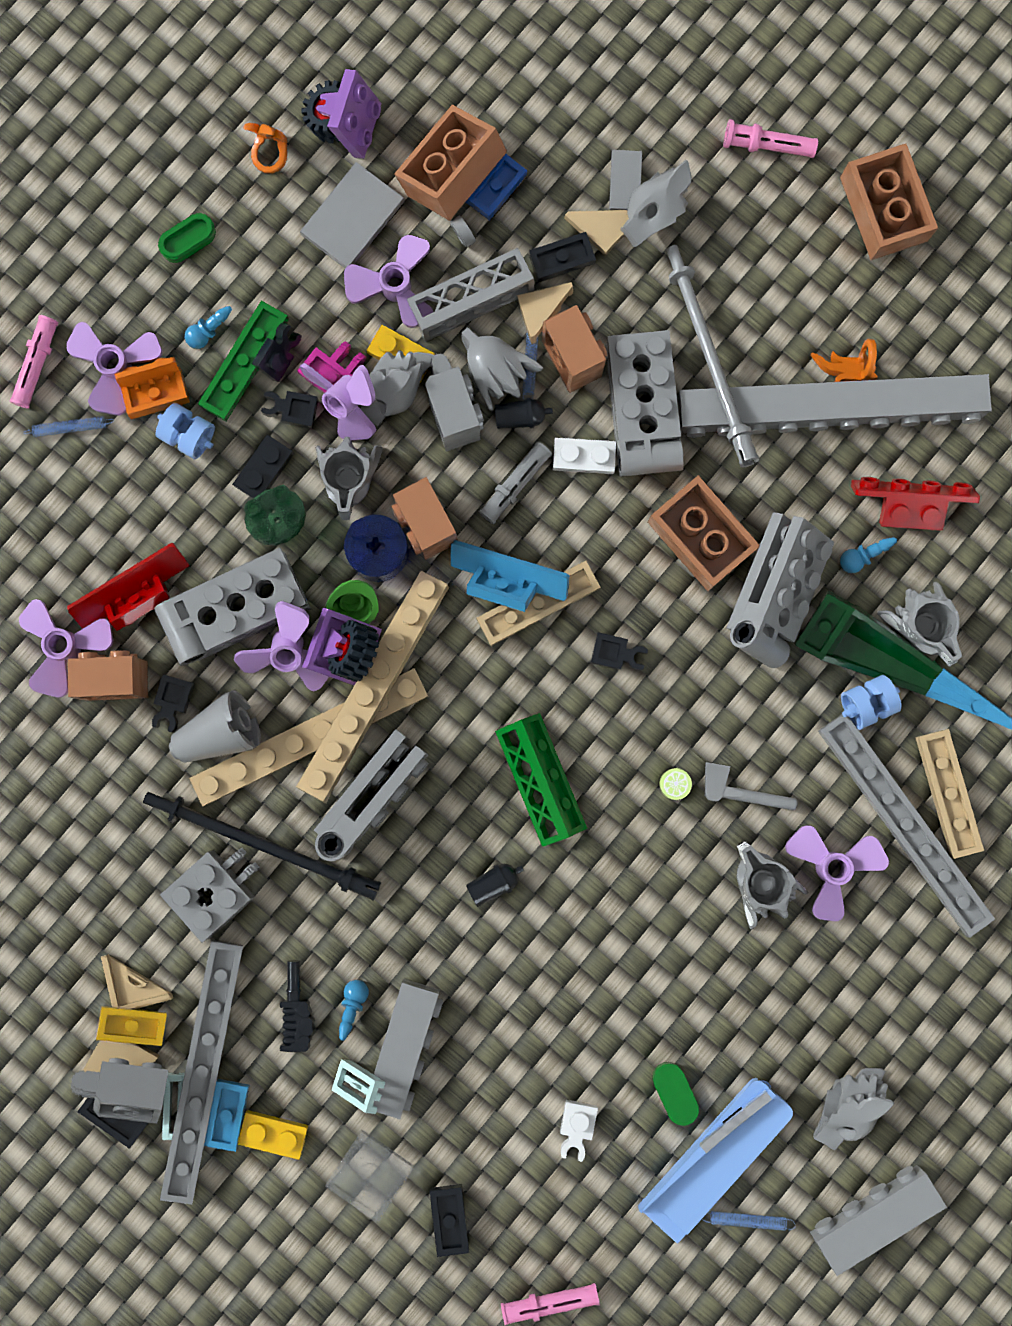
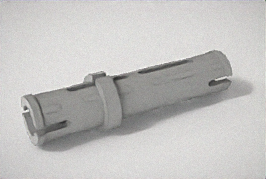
M536 442L535 446L518 464L502 485L498 484L494 489L495 494L479 510V514L489 523L495 524L510 504L514 505L517 501L516 496L533 478L545 461L551 457V451L542 443Z

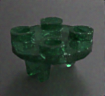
M284 485L263 491L255 498L249 500L244 506L246 513L244 520L247 531L254 540L264 545L276 546L290 541L298 535L305 523L306 510L303 501L295 492L290 491Z

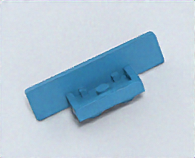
M455 540L451 544V566L474 573L467 584L468 595L523 612L526 611L536 593L565 601L568 596L570 576L567 573Z

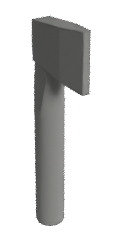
M705 763L704 796L709 801L718 802L721 798L788 810H796L798 806L796 798L728 787L726 783L731 766Z

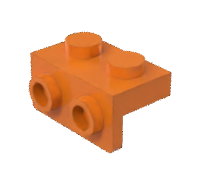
M174 357L159 358L153 363L139 367H128L124 371L115 374L116 381L122 390L127 415L131 420L166 410L173 403H178L179 405L190 403L182 370Z

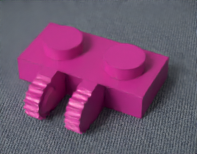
M345 341L341 343L331 357H328L316 347L304 363L312 367L334 385L342 376H352L354 371L364 364L366 356L361 352L358 353L346 369H344L339 363L343 361L351 350V345ZM300 368L297 370L300 376L321 392L325 393L327 391L306 378Z

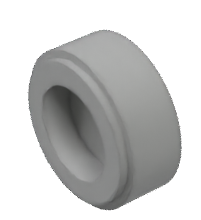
M460 215L450 221L453 231L464 247L468 248L476 242L474 235Z

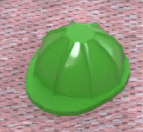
M349 580L341 583L329 596L326 603L327 609L367 624L375 619L379 611L378 599L374 588L367 582L360 580Z

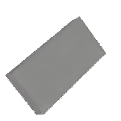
M612 150L609 210H627L631 195L641 185L642 151Z

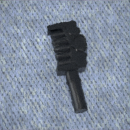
M291 960L287 961V1000L280 1002V1008H283L282 1012L285 1014L282 1017L284 1021L282 1027L285 1030L282 1033L284 1038L282 1040L283 1044L280 1045V1051L306 1052L311 1046L310 1041L312 1040L311 1034L315 1030V1018L310 1015L312 1013L310 1001L306 999L300 1000V961Z

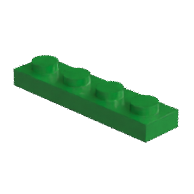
M260 301L200 399L198 405L201 408L227 422L258 371L252 365L253 360L267 338L276 339V329L281 323L287 324L289 320L288 315L264 301Z

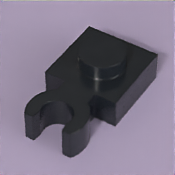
M281 323L277 327L275 340L266 339L252 362L253 366L276 382H280L294 358L289 353L290 349L297 346L302 338V335L296 332H292L290 337L287 338V333L290 331L291 326L285 323Z
M287 391L286 398L280 399L274 392H265V398L275 401V405L271 409L261 408L263 415L276 417L282 414L281 421L283 424L313 429L319 401L317 396Z
M598 632L590 663L621 670L622 664L625 662L633 670L641 671L645 665L637 664L634 661V655L636 653L647 654L648 649L643 646L628 649L626 648L628 639Z
M165 674L162 675L153 703L162 706V708L153 717L152 727L159 728L161 720L168 718L170 721L168 731L174 733L177 730L178 719L176 713L177 711L187 712L195 683Z

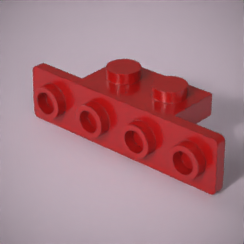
M862 477L861 480L851 481V488L857 496L884 497L879 520L882 527L943 530L949 501L979 503L980 495L972 485L962 482H956L953 486H948L931 480L923 481L922 484H916L899 478L892 479V482H884L874 477Z
M170 543L68 605V613L82 629L96 620L104 619L108 616L110 624L118 631L125 626L133 624L138 618L149 611L154 610L158 604L170 599L164 582L188 568V561L174 543Z

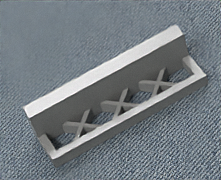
M516 248L408 298L407 302L418 322L420 333L424 341L427 342L517 300V295L533 292L534 278L520 250ZM513 260H516L521 269V272L513 276L501 273L503 265ZM482 274L493 277L491 285L485 289L473 286L476 277ZM454 287L466 290L463 299L457 302L445 299L448 290ZM426 300L438 303L435 312L422 317L417 307L418 304Z

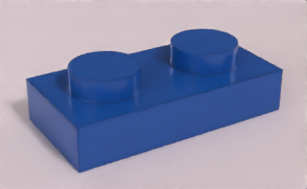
M505 154L468 198L466 203L490 221L527 176V170Z

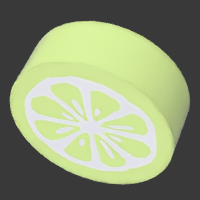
M674 768L663 773L659 786L664 796L669 799L679 800L689 794L692 781L687 772Z

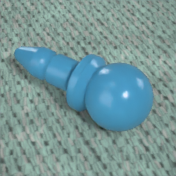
M230 306L221 308L207 320L200 319L198 324L188 327L185 332L186 343L194 349L204 348L208 344L209 338H213L216 335L214 330L227 320L232 308Z
M897 538L882 539L879 543L868 546L867 549L860 545L858 550H846L840 557L842 569L847 573L859 572L864 567V564H871V557L874 558L895 545Z
M352 980L344 988L345 1000L342 1001L341 1006L346 1009L339 1026V1038L341 1041H344L351 1032L352 1023H354L357 1014L356 1011L361 1012L363 1010L362 1004L369 995L368 986L361 980Z

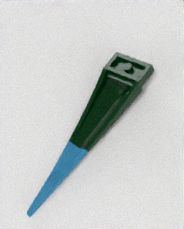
M829 590L795 641L797 647L822 661L874 678L885 675L894 685L954 706L1012 730L1011 716L858 605L846 601Z

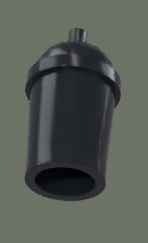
M531 397L521 401L495 404L497 429L524 427L532 429L544 421L546 414H553L552 408H544L541 401L531 399Z
M496 864L493 866L494 868L466 884L476 906L479 907L503 894L513 892L512 889L518 884V874L524 871L522 865L514 869L509 864Z

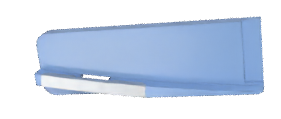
M758 1078L751 1079L639 1203V1212L645 1213L678 1244L686 1234L688 1235L791 1120L793 1111L790 1105L771 1089V1085L767 1081L758 1080ZM742 1107V1109L739 1112L732 1116L728 1121L723 1123L724 1120H726L730 1115H732L735 1111Z

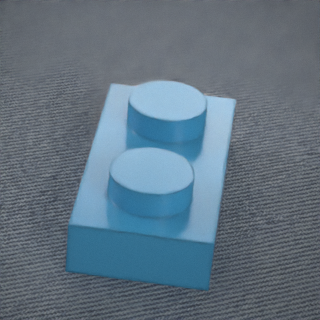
M222 1079L216 1081L204 1146L236 1152L247 1103L249 1084Z

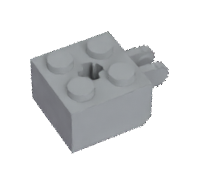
M436 353L431 358L432 361H430L433 375L428 377L425 386L429 396L428 402L447 452L481 440L480 430L484 429V419L478 403L472 405L471 401H474L473 388L468 374L462 376L459 366L451 368L447 356Z
M243 848L236 851L225 862L214 850L208 851L160 894L201 943L209 940L255 898L244 882L260 868L257 863L248 865L238 877L230 869L244 858L247 852ZM204 891H213L214 894L211 896L212 904L210 901L206 902L204 900Z
M111 1058L109 1062L102 1061L100 1072H84V1070L75 1072V1075L71 1078V1090L78 1097L82 1095V1097L94 1098L93 1110L98 1117L157 1124L162 1110L169 1070L162 1069V1065L146 1062L142 1066L129 1065L128 1060Z

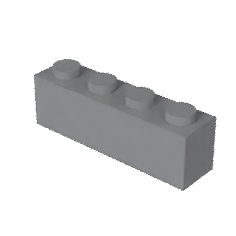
M408 979L403 980L374 1071L375 1076L386 1082L384 1089L378 1088L377 1091L382 1095L380 1101H374L373 1104L377 1107L378 1113L401 1119L403 1110L410 1111L415 1093L409 1091L413 1079L418 1081L420 1079L424 1066V1061L419 1060L422 1048L429 1049L434 1030H430L428 1027L432 1017H439L443 1004V999L438 998L440 989Z
M918 1165L900 1170L896 1175L897 1178L891 1182L876 1185L869 1191L870 1195L860 1201L854 1200L847 1203L842 1208L843 1212L833 1218L826 1217L815 1225V1229L810 1234L836 1276H839L947 1208L928 1175Z

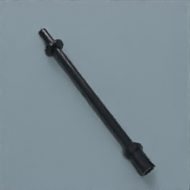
M147 792L144 797V804L169 813L168 822L174 823L177 818H181L336 881L341 887V891L346 893L350 890L374 901L377 892L366 887L379 891L382 882L356 873L355 868L350 867L349 869L340 870L183 806L184 797L178 796L175 802L151 792Z

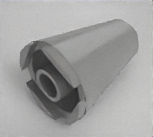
M236 690L224 693L171 735L169 750L172 756L183 763L250 751L256 748L261 743V733L256 717L250 719L246 711L251 708L249 703Z

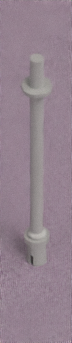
M672 245L666 250L673 271L669 274V282L680 287L730 425V430L727 434L728 441L734 445L740 467H749L754 465V462L760 460L751 439L753 434L751 427L742 424L690 282L694 277L695 270L692 266L684 265L678 246Z

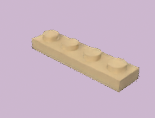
M587 561L564 572L570 576L568 596L565 601L536 593L525 612L500 605L477 617L476 619L490 646L599 590L601 587Z
M949 729L915 737L949 856L951 859H956L984 851Z

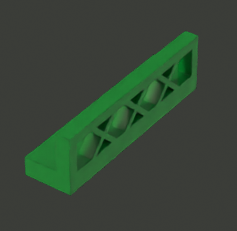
M541 714L529 716L496 730V735L542 847L588 829ZM516 731L520 741L518 748L512 745L508 732ZM523 760L529 763L531 767L530 777L525 775L522 770ZM534 790L542 794L544 799L542 806L535 802L533 797ZM546 819L553 822L558 833L557 835L549 836L545 826Z

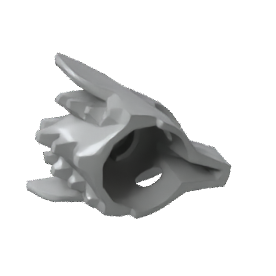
M687 160L676 168H671L661 174L659 172L655 173L650 180L638 186L631 195L627 208L629 219L620 230L633 247L638 246L661 229L676 223V217L686 212L685 209L688 202L683 197V194L688 191L687 188L690 186L692 179Z
M468 327L462 331V342L467 350L468 368L472 383L481 393L489 410L493 409L490 395L497 399L503 397L504 393H509L516 398L521 396L518 378L525 380L527 377L523 367L532 372L543 370V367L536 361L516 351L498 337H478Z
M399 350L396 356L386 352L380 358L373 371L369 374L375 390V400L370 406H361V410L373 424L378 426L386 416L401 413L412 405L421 377L431 366L430 361H432L433 354L408 352L405 356Z
M345 437L337 448L329 447L326 453H323L318 445L315 449L327 494L337 504L341 520H350L353 506L360 503L368 493L383 447L381 445L374 446L369 456L366 453V447H362L358 452L353 446L350 437Z
M864 1068L855 1078L851 1075H846L841 1079H836L832 1090H827L822 1117L813 1134L814 1139L836 1150L843 1140L856 1141L867 1136L874 1129L878 1118L887 1113L894 1105L892 1100L886 1099L888 1085L881 1081L885 1070L882 1068Z

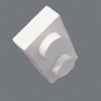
M555 438L553 470L614 474L616 441Z

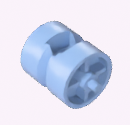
M178 403L171 404L163 414L159 413L157 416L159 422L155 436L170 446L178 444V450L192 459L199 458L206 448L211 449L213 447L211 439L215 431L214 424L200 416L193 418L192 412Z
M880 675L865 682L864 688L856 686L841 694V702L844 709L842 715L844 718L849 717L856 728L861 730L876 723L878 717L885 719L901 711V700L898 694L900 690L898 687L895 688L888 677Z

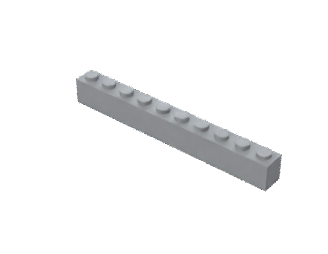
M989 374L729 387L742 424L751 427L752 435L766 433L767 429H779L780 433H791L797 431V428L809 427L810 431L827 430L828 426H840L841 430H851L858 428L862 424H870L871 428H884L889 426V423H901L903 427L919 425L921 421H931L932 425H944L950 423L951 420L962 419L964 424L980 422L981 418L992 411ZM716 388L679 391L677 403L681 434L687 433V437L690 438L705 436V432H717L719 436H727L730 425Z

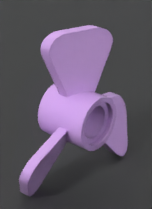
M412 235L402 237L398 244L396 262L387 263L381 268L379 273L355 264L348 265L344 271L345 293L348 301L358 304L379 293H383L388 300L398 302L401 319L406 327H418V322L407 302L408 298L415 295L411 292L409 272L429 253V242ZM397 277L403 280L402 284L397 287L388 285L389 280ZM425 302L417 305L422 317L433 313L432 308Z
M79 322L75 326L67 342V351L72 357L94 362V366L102 374L89 396L88 403L90 407L97 412L117 416L125 414L126 407L122 390L116 381L115 374L124 371L128 367H132V364L155 361L163 353L159 340L154 333L147 332L122 351L113 344L102 345L93 330L85 322ZM119 358L115 368L107 369V364L111 359Z
M306 363L299 366L306 378L327 390L322 395V403L332 416L338 418L337 432L340 438L350 437L351 440L369 439L376 432L375 425L358 407V405L370 406L375 400V390L368 370L364 365H360L352 376H342L334 385Z
M37 599L32 600L19 617V624L24 630L42 638L41 648L47 656L29 679L30 688L38 693L58 698L64 697L68 693V659L77 658L81 649L107 651L113 645L112 625L106 619L96 620L74 634L67 630L56 628L46 605ZM65 637L67 647L63 652L58 653L56 643L59 639Z
M280 601L275 607L279 631L273 636L271 648L239 651L234 656V662L245 673H255L269 664L282 672L296 670L306 687L311 691H317L325 684L329 677L302 667L308 650L303 649L304 641L301 635L309 625V615L302 608Z
M802 826L785 845L786 852L789 855L816 864L817 875L821 880L825 881L812 907L813 915L822 920L839 921L843 918L844 904L840 885L849 882L854 871L885 870L889 864L888 857L879 840L873 836L863 837L846 854L829 852L814 827ZM837 859L841 864V871L837 876L832 877L828 872V866L831 861Z

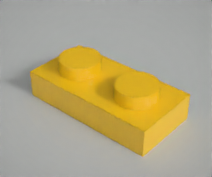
M384 325L380 326L367 349V353L378 360L386 352L396 356L399 350L405 356L408 352H423L435 355V353ZM426 372L422 375L421 381L424 378Z
M101 1006L96 1040L162 1046L167 1013Z
M247 1110L238 1145L300 1160L309 1125Z

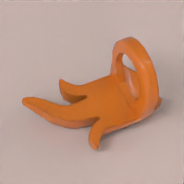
M245 124L244 130L257 134L251 149V158L255 167L266 174L279 172L287 161V137L285 134L266 124ZM265 139L277 141L279 159L272 166H264L258 159L259 147L265 142Z
M873 339L865 340L858 357H840L832 351L831 362H828L822 356L811 353V357L821 370L829 375L836 376L834 382L865 381L878 378L874 373L876 370L877 346Z

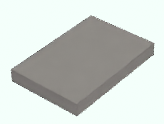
M355 162L301 229L300 233L309 242L346 268L350 264H355L404 203V197L359 163Z

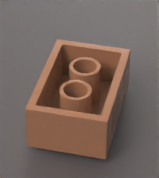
M451 105L394 175L408 197L450 221L507 153V150L495 127Z
M905 143L848 162L840 179L870 260L928 242L938 229L907 144Z
M699 475L654 512L647 522L707 591L712 589L760 546Z

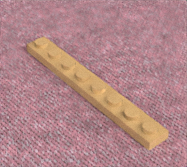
M420 571L380 640L379 647L375 649V652L378 653L376 658L373 657L372 659L374 663L372 668L368 667L369 673L366 676L363 675V679L357 681L298 782L296 787L299 790L325 804L327 803L448 591L449 586L447 583Z
M415 668L398 676L372 724L429 697ZM344 703L260 743L253 750L242 752L190 777L189 779L201 805L211 804L315 753Z

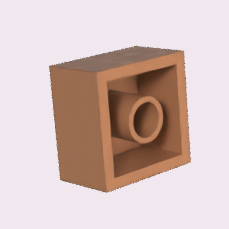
M577 305L543 321L542 343L569 393L601 378L606 362L605 357L608 356L600 339L596 341L591 332L593 325L586 312L581 313Z
M427 477L393 494L396 503L391 506L394 511L393 513L401 528L408 526L410 532L406 533L416 555L422 553L425 560L450 548L453 541H458L457 533Z
M110 651V657L98 655L97 652L78 653V658L68 659V697L84 701L148 698V663L138 658V654H130V651Z

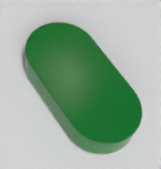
M202 213L193 214L161 235L158 241L159 251L169 262H182L214 240L216 235L215 225L207 215Z
M673 1062L659 1064L653 1072L652 1080L669 1118L680 1126L693 1123L698 1116L699 1106L682 1069Z

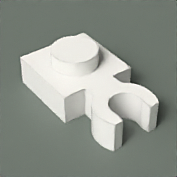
M566 1100L560 1134L567 1135L568 1139L561 1145L562 1158L566 1159L567 1150L570 1147H576L579 1150L578 1161L582 1162L584 1160L585 1148L582 1140H592L598 1111L596 1105Z

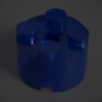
M383 515L362 517L351 524L344 541L346 558L355 572L366 580L373 582L391 580L407 564L409 545L406 536L399 524L389 517ZM375 543H380L384 547V549H379L378 555H374L370 549L375 546Z

